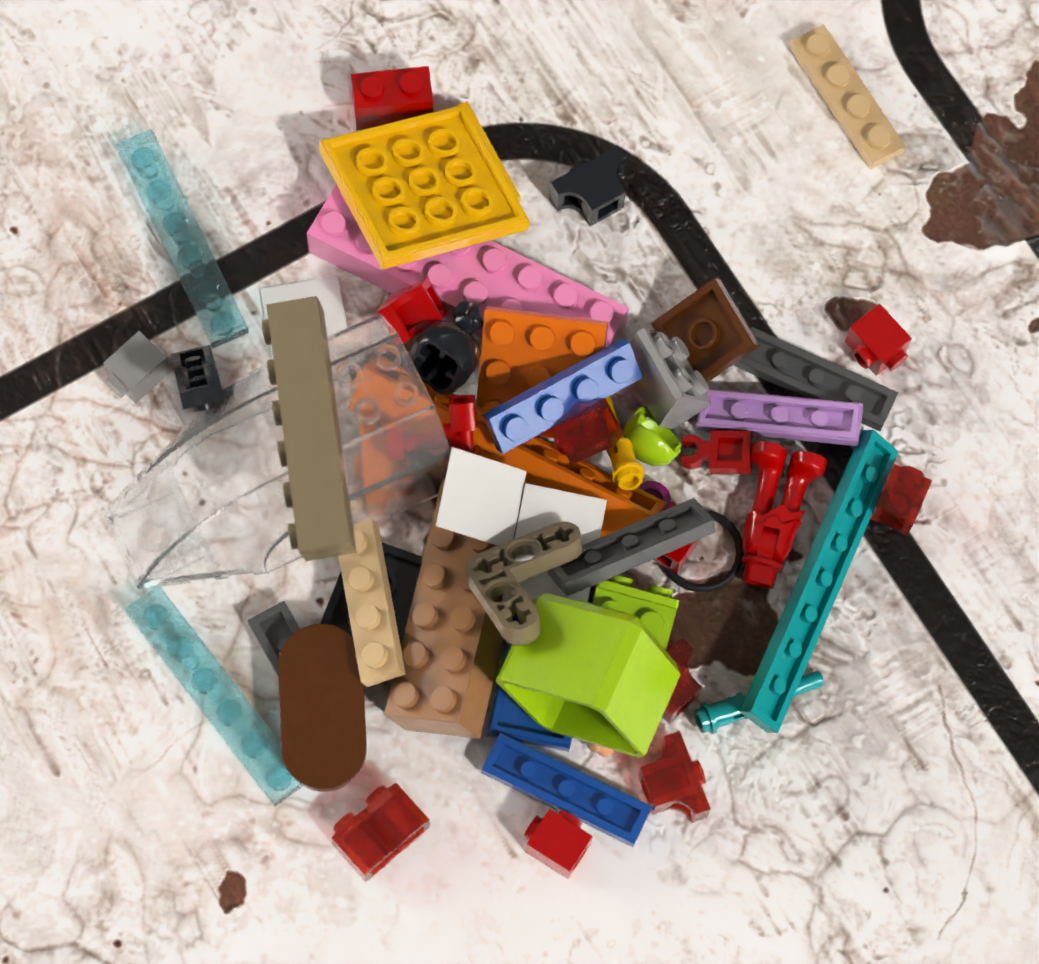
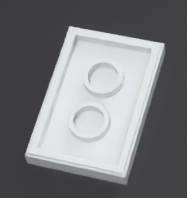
M525 483L514 539L553 523L570 522L579 527L582 545L600 538L607 500ZM523 554L517 556L514 560L526 561L532 559L534 555ZM548 571L519 582L531 601L545 593L576 601L583 600L588 602L590 587L566 597L549 576ZM503 594L501 602L510 600L513 595Z

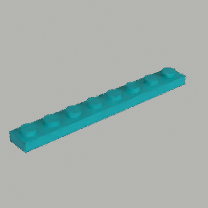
M874 429L862 430L860 434L859 444L853 450L739 711L766 733H778L899 453Z

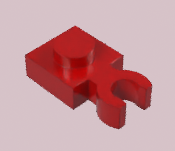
M711 430L710 441H703L696 435L682 437L684 448L697 449L696 454L693 456H681L682 467L697 469L704 463H709L710 474H751L752 460L750 457L753 443L751 431Z

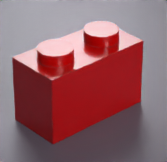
M429 66L351 74L356 130L368 129L433 112Z

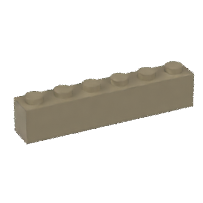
M317 296L266 304L268 319L262 320V331L265 344H272L273 359L267 360V370L270 384L277 385L279 400L272 401V409L276 426L282 425L284 440L278 441L277 447L280 464L282 467H288L289 482H283V494L286 507H293L295 523L288 524L291 547L293 550L298 549L305 561L357 553L324 309Z

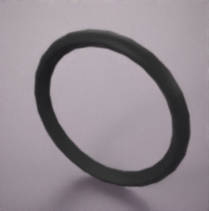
M706 510L714 521L723 525L733 537L736 548L734 564L724 577L707 584L689 582L662 566L667 576L678 586L686 590L711 592L720 589L736 577L742 566L741 560L744 553L740 532L730 520L715 511Z

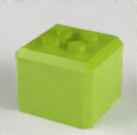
M549 593L534 599L532 603L538 611L541 626L540 635L536 640L525 645L512 644L496 682L539 726L557 734L638 758L644 757L681 674L676 662L636 616L621 610H610L583 600L576 601Z

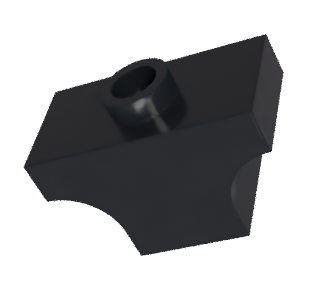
M616 146L592 160L583 159L577 162L568 173L550 182L549 199L556 210L574 209L584 216L590 227L624 208L626 191L618 179L624 175L625 155Z

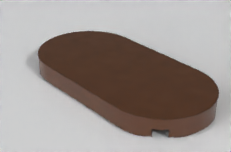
M313 624L301 628L292 634L283 645L279 655L281 753L287 771L296 781L310 790L329 792L343 788L351 782V779L360 772L366 760L364 684L360 681L353 638L346 631L336 626Z

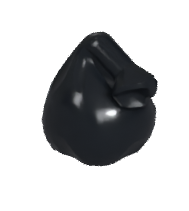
M460 302L453 313L455 322L441 320L427 325L412 346L407 358L409 373L415 379L428 384L435 392L441 394L456 392L475 371L480 358V350L477 341L472 335L484 323L479 314L480 304L478 302Z

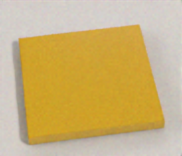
M464 104L321 140L318 150L382 270L528 230L530 220Z

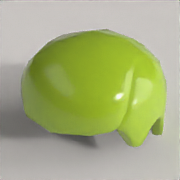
M640 406L626 421L623 435L624 438L631 441L636 460L652 467L666 466L680 453L681 441L668 428L659 427L651 412L645 407Z

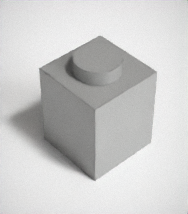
M140 331L103 363L108 378L105 380L107 385L120 398L127 395L135 404L171 372L167 357Z

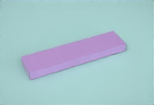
M709 389L706 393L712 404L699 412L697 416L696 426L697 430L751 431L752 436L858 446L863 403Z

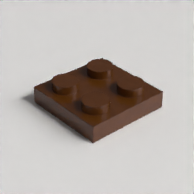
M717 278L709 281L651 323L655 331L674 337L677 336L682 340L690 354L686 358L693 371L697 370L707 383L760 346L723 283Z

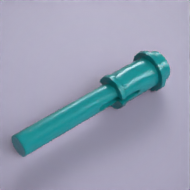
M815 671L803 675L794 696L824 686L821 672ZM740 692L732 697L709 705L707 702L700 703V708L694 710V717L701 733L709 732L713 735L717 732V728L742 719H748L739 712L746 696Z

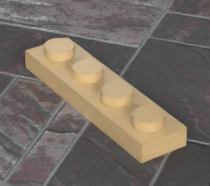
M823 24L793 39L790 44L791 51L869 169L871 170L902 154L905 144L826 26Z
M372 518L353 525L357 553L339 556L360 681L367 687L406 674L379 525Z

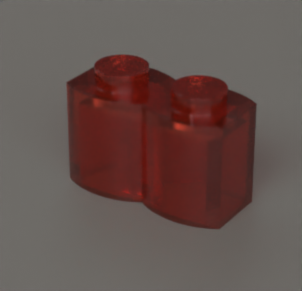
M394 783L389 788L385 785L378 787L365 800L368 806L356 816L352 812L346 814L333 827L335 834L331 837L332 845L365 882L380 872L430 827L429 818L397 783Z

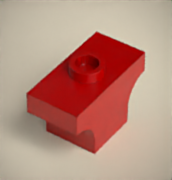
M428 277L390 295L377 310V314L397 347L411 340L427 325L441 321L448 313Z

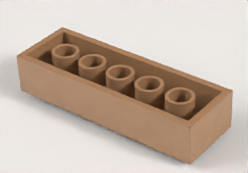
M442 480L401 644L406 674L393 678L384 715L407 731L480 739L503 637L470 589L465 567L471 557L497 545L436 526L445 480ZM503 595L496 596L493 601L501 602Z

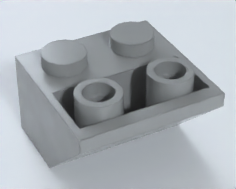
M644 327L636 332L630 344L643 378L634 382L657 425L674 430L712 404L706 393L709 391V386L697 370L693 371L686 359L690 356L689 351L680 338Z

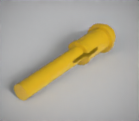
M611 396L600 401L599 414L606 419L608 425L607 431L605 430L609 441L606 451L613 466L612 480L615 485L623 490H633L641 485L644 477V468L636 460L631 441L624 438Z

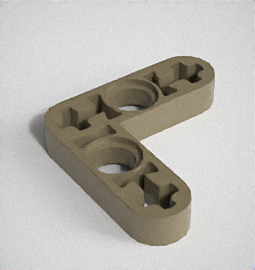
M553 523L476 554L467 561L465 569L469 587L508 643L525 645L533 642L540 635L541 626L537 608L519 582L579 557L582 553L583 545L579 527L574 523ZM523 554H532V555H534V557H533L532 559H530V560H526V561H516V560H514V559H515L517 556H519V555H523ZM499 595H513V597L508 601H493V599ZM518 615L521 625L517 621L513 622L512 617Z

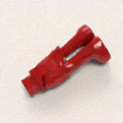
M756 441L752 444L750 458L758 470V482L751 512L746 515V522L744 523L742 538L744 556L741 563L745 565L742 581L747 584L773 589L777 573H783V563L788 558L797 531L802 525L801 519L805 511L800 510L804 493L809 483L823 476L827 460L813 452H793L787 469V480L782 503L772 509L776 489L788 452L786 448L779 444L768 441Z

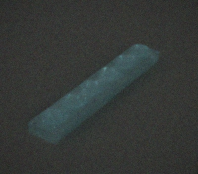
M150 129L117 143L119 155L212 349L248 334V326L153 130Z
M157 585L125 608L128 616L273 806L276 807L300 789L303 785L290 775L284 765L280 741L161 586Z

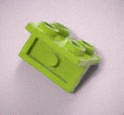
M619 575L596 584L592 601L593 605L610 610H621L638 617L666 650L680 602L679 600L672 599L673 590L649 584L647 591L631 587L633 579Z

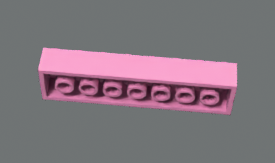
M337 184L307 232L309 253L392 294L428 277L448 310L443 319L449 322H455L453 313L460 302L476 301L480 304L479 314L483 322L487 306L608 321L606 347L617 342L626 327L628 307L492 240L382 270ZM483 326L473 334L482 338Z

